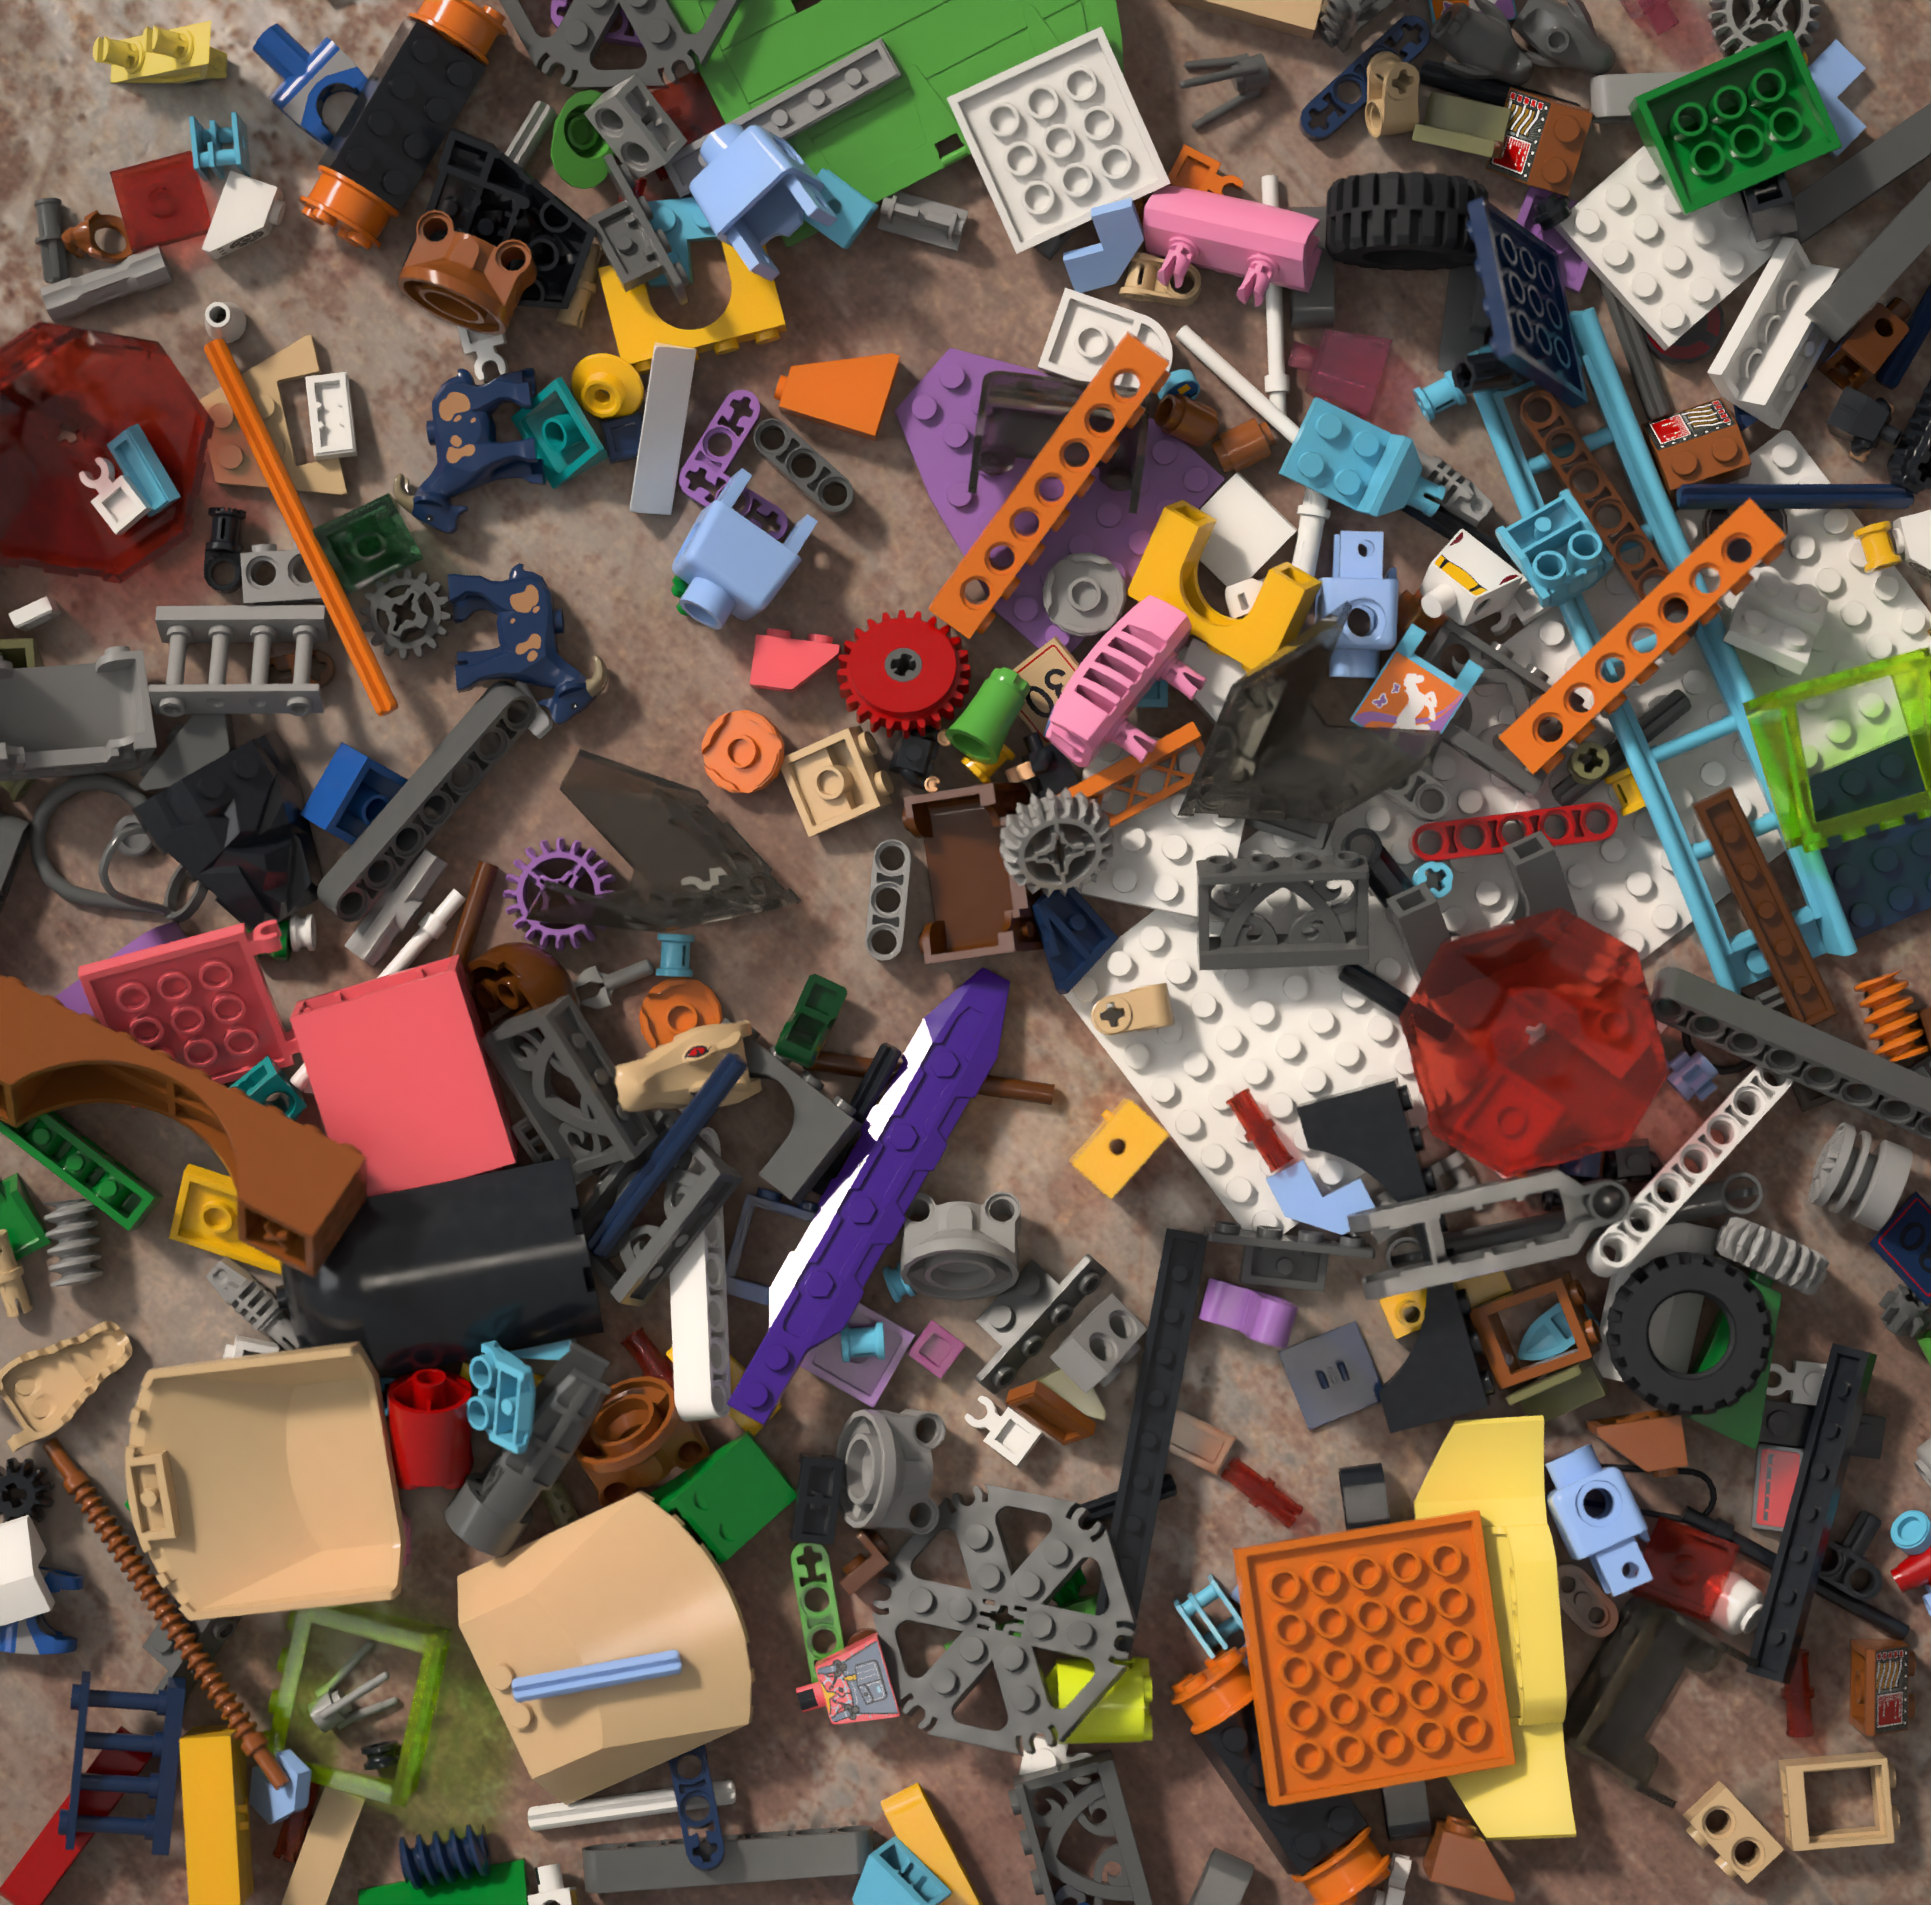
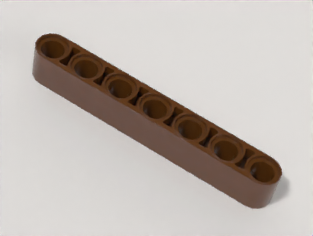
M1546 391L1529 393L1523 399L1520 407L1522 426L1564 490L1567 489L1589 519L1603 544L1614 558V566L1640 603L1647 596L1643 590L1644 582L1650 578H1658L1663 581L1670 574L1669 570L1558 401ZM1535 402H1542L1550 408L1551 416L1544 422L1532 421L1527 414L1528 407ZM1558 437H1565L1573 443L1574 452L1566 458H1559L1552 453L1550 449L1551 442ZM1588 472L1596 478L1597 488L1590 493L1579 492L1574 486V477L1579 473ZM1605 507H1611L1619 513L1620 524L1615 528L1606 529L1598 523L1597 513ZM1627 543L1638 544L1644 553L1643 560L1637 564L1626 563L1621 558L1620 548ZM1675 598L1667 603L1665 607L1667 619L1674 613L1688 616L1689 608L1683 599ZM1699 621L1687 632L1690 638L1695 635L1699 627Z

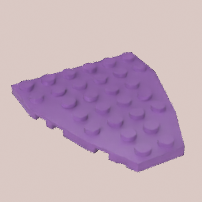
M949 348L895 409V414L913 459L916 462L928 496L956 545H958L963 556H965L1084 390L1040 371ZM1101 407L1095 409L1090 414L1089 420L1094 428L1106 430L1112 426L1114 415L1109 409ZM1142 415L1132 429L1126 425L1115 438L1121 444L1107 464L1099 460L1090 473L1096 477L1090 488L1082 498L1076 494L1072 497L1065 507L1071 512L1066 521L1057 532H1054L1052 529L1048 530L1040 541L1046 547L1032 567L1024 563L1016 575L1021 582L1007 601L1000 597L993 606L995 612L1036 649L1041 648L1049 640L1057 636L1070 654H1072L1086 638L1061 631L1050 621L1044 609L1043 586L1047 574L1059 561L1074 553L1090 552L1105 557L1118 569L1125 582L1127 591L1163 508L1177 501L1184 500L1200 509L1225 481V478L1186 443L1163 433L1160 426L1156 425L1154 419ZM1074 442L1066 447L1064 454L1070 463L1082 464L1088 459L1089 450L1084 444ZM1056 477L1045 478L1039 486L1041 493L1050 499L1059 497L1064 491L1062 481ZM1024 511L1016 516L1015 525L1020 531L1030 533L1038 528L1039 519L1034 513ZM997 546L990 552L992 562L1000 567L1010 565L1015 558L1013 551L1007 546ZM978 580L985 594L988 596L990 593L988 585L985 582Z

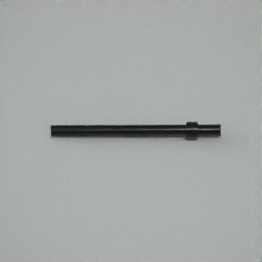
M1688 1505L1684 1508L1680 1521L1708 1535V1541L1721 1548L1728 1546L1773 1570L1777 1555L1775 1552L1734 1531V1525L1721 1518L1714 1520ZM1818 1578L1815 1589L1816 1595L1897 1639L1904 1640L1908 1634L1909 1625L1863 1600L1853 1598L1830 1583Z

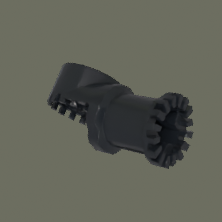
M211 507L208 515L212 517L211 538L205 547L204 578L206 583L216 592L230 594L237 591L242 585L240 553H243V546L239 542L241 520L246 519V511L229 507L228 511H225V507ZM221 563H230L235 568V578L228 585H218L213 579L214 569Z

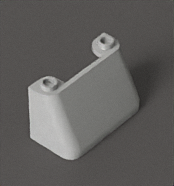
M115 646L107 648L105 655L99 657L96 663L14 669L12 662L3 660V656L0 655V782L126 772L142 768L149 761L157 746L143 650L130 651L128 646Z

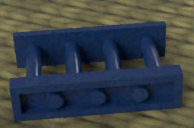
M82 1671L81 1684H72L70 1710H78L69 1810L60 1809L58 1835H66L65 1850H74L76 1832L144 1836V1840L152 1841V1855H169L180 1750L179 1739L181 1738L186 1690L185 1678L168 1677L167 1690H159L158 1694L91 1690V1672ZM88 1707L157 1711L156 1715L164 1716L163 1732L155 1731L154 1735L86 1731ZM84 1748L150 1752L152 1757H160L159 1773H150V1777L81 1773ZM80 1790L148 1794V1799H156L155 1814H146V1818L77 1814Z

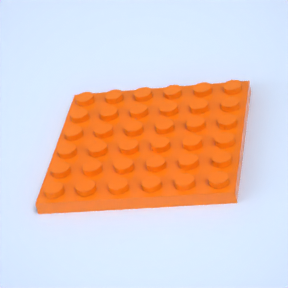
M1469 1510L1232 1548L1268 1805L1279 1806L1516 1764L1480 1510Z

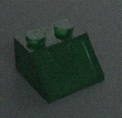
M390 493L312 529L348 595L424 559L408 520L397 500Z

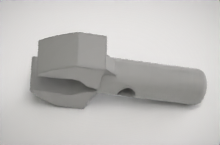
M644 959L610 974L599 972L596 965L583 970L576 981V989L587 985L589 982L604 983V987L600 989L596 997L586 999L580 1003L596 1009H603L612 1005L610 997L615 989L652 975L654 972L653 965L648 959Z

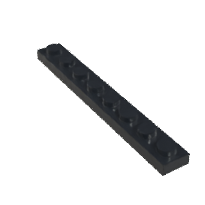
M1832 1343L1746 1672L1783 1684H1791L1875 1366L1876 1354Z

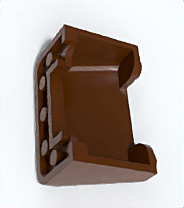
M989 783L903 797L905 808L902 812L904 827L915 838L924 839L935 921L926 923L923 931L919 934L918 943L920 951L924 955L925 964L1044 949L1032 912V905L1042 896L1043 890L1041 888L1032 894L1027 889L1026 884L1018 886L1014 881L1013 875H1009V872L1006 871L1004 859L1001 858L999 850L1001 828L1007 827L1005 822L1007 814H1017V802L1024 805L1031 803V794L1025 784Z

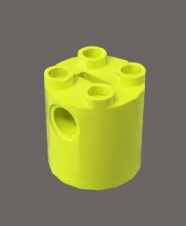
M1133 1657L1131 1661L1127 1662L1114 1658V1664L1125 1665L1129 1669L1064 1743L1059 1741L1056 1728L1052 1729L1056 1734L1058 1744L1152 1741V1715H1150L1149 1702H1152L1153 1695L1149 1658ZM1056 1658L1054 1667L1045 1678L1053 1708L1063 1709L1067 1707L1091 1680L1095 1672V1667L1091 1660L1084 1658Z

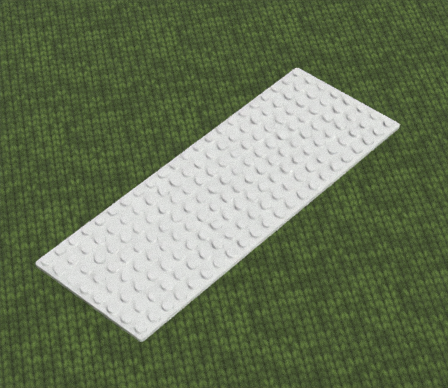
M1788 430L1781 431L1749 455L1752 464L1748 477L1727 483L1831 484L1792 432ZM1680 508L1675 512L1691 552L1704 542L1702 521L1707 509ZM1784 509L1788 525L1787 538L1784 542L1786 549L1769 566L1765 564L1758 566L1759 568H1775L1782 578L1797 585L1811 584L1818 589L1820 595L1830 599L1823 624L1815 636L1808 663L1801 675L1734 646L1793 783L1931 723V613L1895 566L1876 572L1865 573L1864 565L1867 562L1860 540L1855 539L1853 532L1864 526L1851 509ZM1640 546L1620 554L1621 558L1629 564H1637L1644 557ZM1614 564L1613 568L1593 587L1582 593L1601 639L1639 604ZM1704 569L1701 571L1702 577L1709 592H1714L1720 585V575L1715 569ZM1658 578L1646 580L1643 584L1645 594L1648 595L1662 580ZM1731 591L1718 602L1723 608L1719 615L1725 628H1727L1736 600V596ZM1559 606L1551 608L1502 644L1514 653L1511 660L1523 668L1531 664L1547 674L1550 678L1546 683L1551 686L1581 659ZM1674 613L1668 617V620L1672 623H1680V621L1686 619L1685 615L1681 613ZM1650 628L1640 629L1634 636V642L1655 634V632ZM1694 636L1675 655L1672 656L1666 651L1655 662L1660 669L1642 686L1635 681L1625 690L1637 720L1674 690H1681L1690 700L1691 709L1648 743L1649 747L1668 742L1719 721L1723 716L1728 715V711ZM1485 659L1481 660L1480 666L1483 669L1498 668ZM1625 665L1615 668L1620 680L1625 675ZM1505 684L1473 686L1467 694L1472 707V723L1468 733L1474 737H1477L1490 726L1497 724L1512 725L1516 721L1513 702ZM1523 684L1529 702L1539 696V694ZM1581 687L1575 693L1585 700L1582 706L1590 710L1594 704L1593 693L1589 689ZM1461 705L1452 719L1461 717L1463 713ZM1605 710L1592 722L1597 727L1595 731L1581 744L1596 742L1604 747L1616 738ZM1548 717L1546 720L1551 721L1546 725H1542L1540 732L1541 735L1545 736L1555 734L1561 729L1562 724L1557 718ZM1737 732L1657 764L1690 844L1707 840L1691 805L1728 786L1733 788L1748 822L1761 818L1763 814L1770 812ZM1497 733L1493 738V745L1498 750H1505L1507 746L1498 738L1502 733ZM1378 739L1379 742L1448 789L1451 795V806L1443 817L1432 822L1419 820L1346 770L1342 807L1323 850L1259 830L1240 845L1237 859L1249 858L1254 854L1291 857L1299 852H1309L1316 856L1334 855L1336 852L1341 851L1342 841L1348 833L1358 828H1368L1378 834L1382 845L1412 883V877L1416 869L1425 864L1416 860L1410 854L1408 848V839L1416 828L1427 823L1562 807L1554 799L1551 790L1570 775L1567 772V761L1579 745L1572 740L1562 752L1566 758L1547 775L1536 795L1528 798L1439 739L1422 765ZM1367 747L1354 757L1352 761L1359 766L1368 765L1371 760V751ZM1585 755V757L1578 762L1584 763L1592 756ZM1627 761L1608 776L1629 767ZM1390 767L1385 772V782L1390 788L1400 790L1405 786L1406 775L1402 769ZM1603 779L1572 805L1594 802L1610 805L1616 811L1618 817V826L1615 832L1609 838L1597 842L1554 847L1583 929L1561 943H1553L1531 953L1530 956L1523 960L1510 962L1493 970L1487 976L1474 978L1456 986L1449 993L1436 995L1428 999L1415 979L1389 907L1384 909L1369 889V964H1361L1360 966L1451 1022L1453 1028L1444 1042L1435 1041L1340 981L1338 977L1344 965L1199 970L1197 918L1154 910L1120 936L1070 992L1063 995L1236 1222L1241 1224V1228L1246 1231L1257 1232V1226L1259 1225L1273 1226L1283 1229L1282 1234L1284 1235L1300 1221L1284 1216L1266 1181L1267 1177L1304 1159L1322 1196H1325L1356 1180L1366 1172L1341 1157L1308 1148L1296 1108L1299 1104L1398 1077L1400 1086L1407 1084L1411 1094L1414 1109L1407 1111L1412 1127L1419 1125L1421 1130L1489 1078L1500 1064L1502 1066L1506 1065L1553 1029L1505 993V988L1511 980L1596 996L1693 920L1647 807L1645 806L1628 815L1621 816L1619 810L1622 807L1612 786L1606 785ZM1424 791L1420 796V806L1427 813H1437L1441 807V799L1436 792ZM1598 811L1588 813L1586 817L1587 828L1595 834H1601L1606 827L1604 815ZM1549 816L1544 823L1545 833L1553 839L1562 837L1565 829L1563 821L1556 816ZM1507 821L1502 828V835L1506 842L1511 844L1522 839L1523 831L1518 823ZM1466 826L1460 833V840L1464 847L1474 850L1481 843V835L1476 828ZM1777 829L1756 837L1767 863L1785 851ZM1425 831L1420 834L1418 846L1423 853L1433 855L1438 851L1440 842L1434 833ZM1356 836L1351 841L1350 850L1358 854H1364L1366 859H1368L1372 853V844L1366 837ZM1505 854L1440 861L1445 863L1453 873L1452 889L1447 895L1436 899L1449 931L1464 936L1483 934L1498 926L1508 916L1515 901L1516 888ZM1715 855L1698 861L1713 902L1716 904L1732 891ZM1426 870L1427 880L1425 884L1429 889L1434 887L1439 891L1441 888L1438 882L1442 879L1440 873L1430 874ZM1349 880L1327 881L1326 886L1329 889L1342 887L1340 895L1335 900L1329 901V903L1335 905L1345 901L1353 892V884ZM1232 884L1230 893L1238 890V884ZM1282 887L1265 898L1252 913L1266 918L1274 927L1276 934H1288L1297 918L1314 909L1301 897ZM1228 902L1227 908L1233 909L1235 905ZM1355 908L1337 915L1344 932L1355 931ZM1226 918L1224 924L1209 921V937L1221 936ZM1316 920L1307 924L1302 932L1318 933V929L1314 928L1312 924L1322 922V920ZM1244 923L1253 927V930L1248 931L1247 935H1262V928L1252 923ZM1167 983L1175 1021L1174 1025L1115 1035H1105L1094 1028L1091 1021V1012L1094 1005L1102 998L1130 992V990L1140 987ZM1106 1004L1107 1009L1100 1014V1018L1102 1021L1108 1020L1111 1027H1116L1115 1022L1122 1017V1013L1120 1010H1113L1111 1004Z

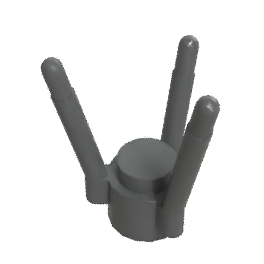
M1248 53L1234 57L1187 61L1184 64L1186 69L1229 67V70L1194 77L1179 83L1180 88L1185 89L1231 79L1236 91L1243 89V93L1193 122L1192 128L1197 130L1246 101L1261 97L1259 88L1270 85V75L1262 53L1250 57Z

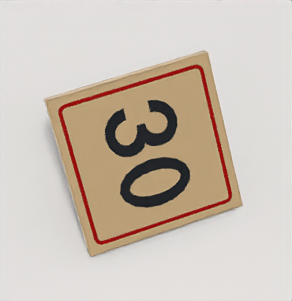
M1057 636L1049 640L1012 670L1018 673L1030 685V691L1024 699L1025 704L1018 715L1033 733L1038 731L1044 746L1052 744L1043 736L1054 704L1056 705L1067 683L1079 667V663Z

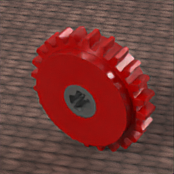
M899 610L898 618L893 619L885 612L882 613L883 622L878 624L871 618L868 619V631L864 632L856 628L854 630V640L856 643L846 640L844 643L846 654L839 655L838 657L839 668L841 669L837 670V681L841 684L839 686L840 697L847 698L845 700L846 710L848 712L857 710L856 718L859 724L869 719L871 732L875 733L880 726L885 727L887 737L889 738L892 737L895 730L902 731L904 739H908L910 730L917 729L922 737L926 735V726L930 724L936 730L941 729L940 718L942 716L952 721L954 719V708L952 706L962 708L964 706V696L962 694H968L970 690L969 680L967 679L971 678V667L967 664L968 651L960 650L962 648L960 636L950 639L951 627L948 624L939 630L937 628V617L932 616L928 622L922 621L920 611H916L913 618H906L904 610Z

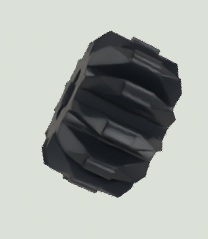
M15 1457L7 1459L6 1469L0 1466V1516L5 1514L3 1523L30 1515L33 1520L40 1522L46 1517L41 1507L50 1508L54 1505V1500L51 1497L45 1496L44 1492L53 1490L55 1483L47 1482L42 1484L40 1479L47 1474L48 1470L46 1467H42L32 1473L34 1460L31 1458L25 1459L21 1468ZM16 1487L18 1489H25L27 1496L22 1499L18 1497L12 1498L11 1490Z

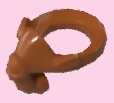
M97 210L85 216L84 221L75 227H69L61 236L65 244L64 247L70 254L83 259L86 252L90 257L107 263H119L128 256L133 255L137 249L138 241L136 232L129 222L121 217L110 214L100 215ZM102 228L115 229L125 238L126 248L120 253L112 254L105 252L96 244L95 233Z

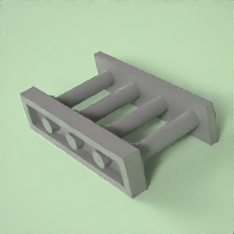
M325 605L156 607L155 621L162 643H170L166 685H149L148 693L155 714L178 717L183 714L290 713L295 716H306L311 713H324L325 706L320 685L310 684L313 643L329 642L330 624ZM232 642H254L251 684H226L229 644ZM274 642H296L293 684H268L271 644ZM189 643H212L208 684H183L186 649Z

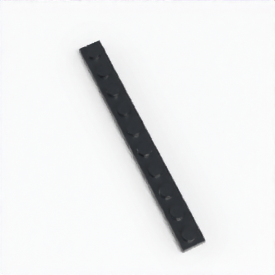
M1169 1228L1166 1229L1110 1530L1136 1619H1138L1207 1245V1239L1204 1235ZM1103 1576L1095 1615L1104 1614L1110 1605ZM1132 1623L1121 1624V1627H1127L1133 1631L1136 1630V1625ZM1122 1638L1119 1642V1650L1131 1654L1134 1638Z

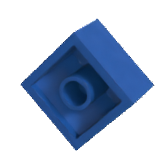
M341 742L300 815L352 845L405 785L408 779Z

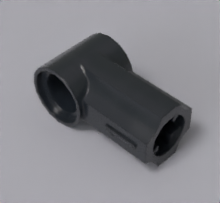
M1493 352L1459 357L1455 359V367L1451 372L1454 386L1459 388L1463 395L1492 390L1508 391L1531 381L1521 373H1517L1515 369L1505 362L1499 361Z
M1358 828L1348 833L1343 839L1341 851H1351L1350 844L1356 836L1366 837L1371 842L1372 853L1367 859L1369 889L1384 909L1388 908L1387 898L1412 888L1414 885L1382 845L1378 834L1368 828Z

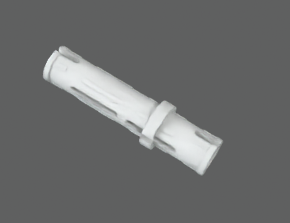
M1305 487L1303 504L1298 505L1297 508L1300 521L1292 565L1315 578L1325 520L1330 518L1331 511L1327 510L1329 498Z

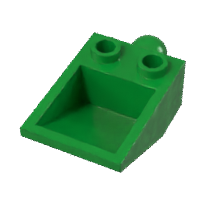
M748 1430L649 1495L655 1498L653 1502L671 1516L676 1514L685 1523L682 1527L694 1538L698 1545L703 1543L717 1564L720 1565L795 1500L797 1489Z

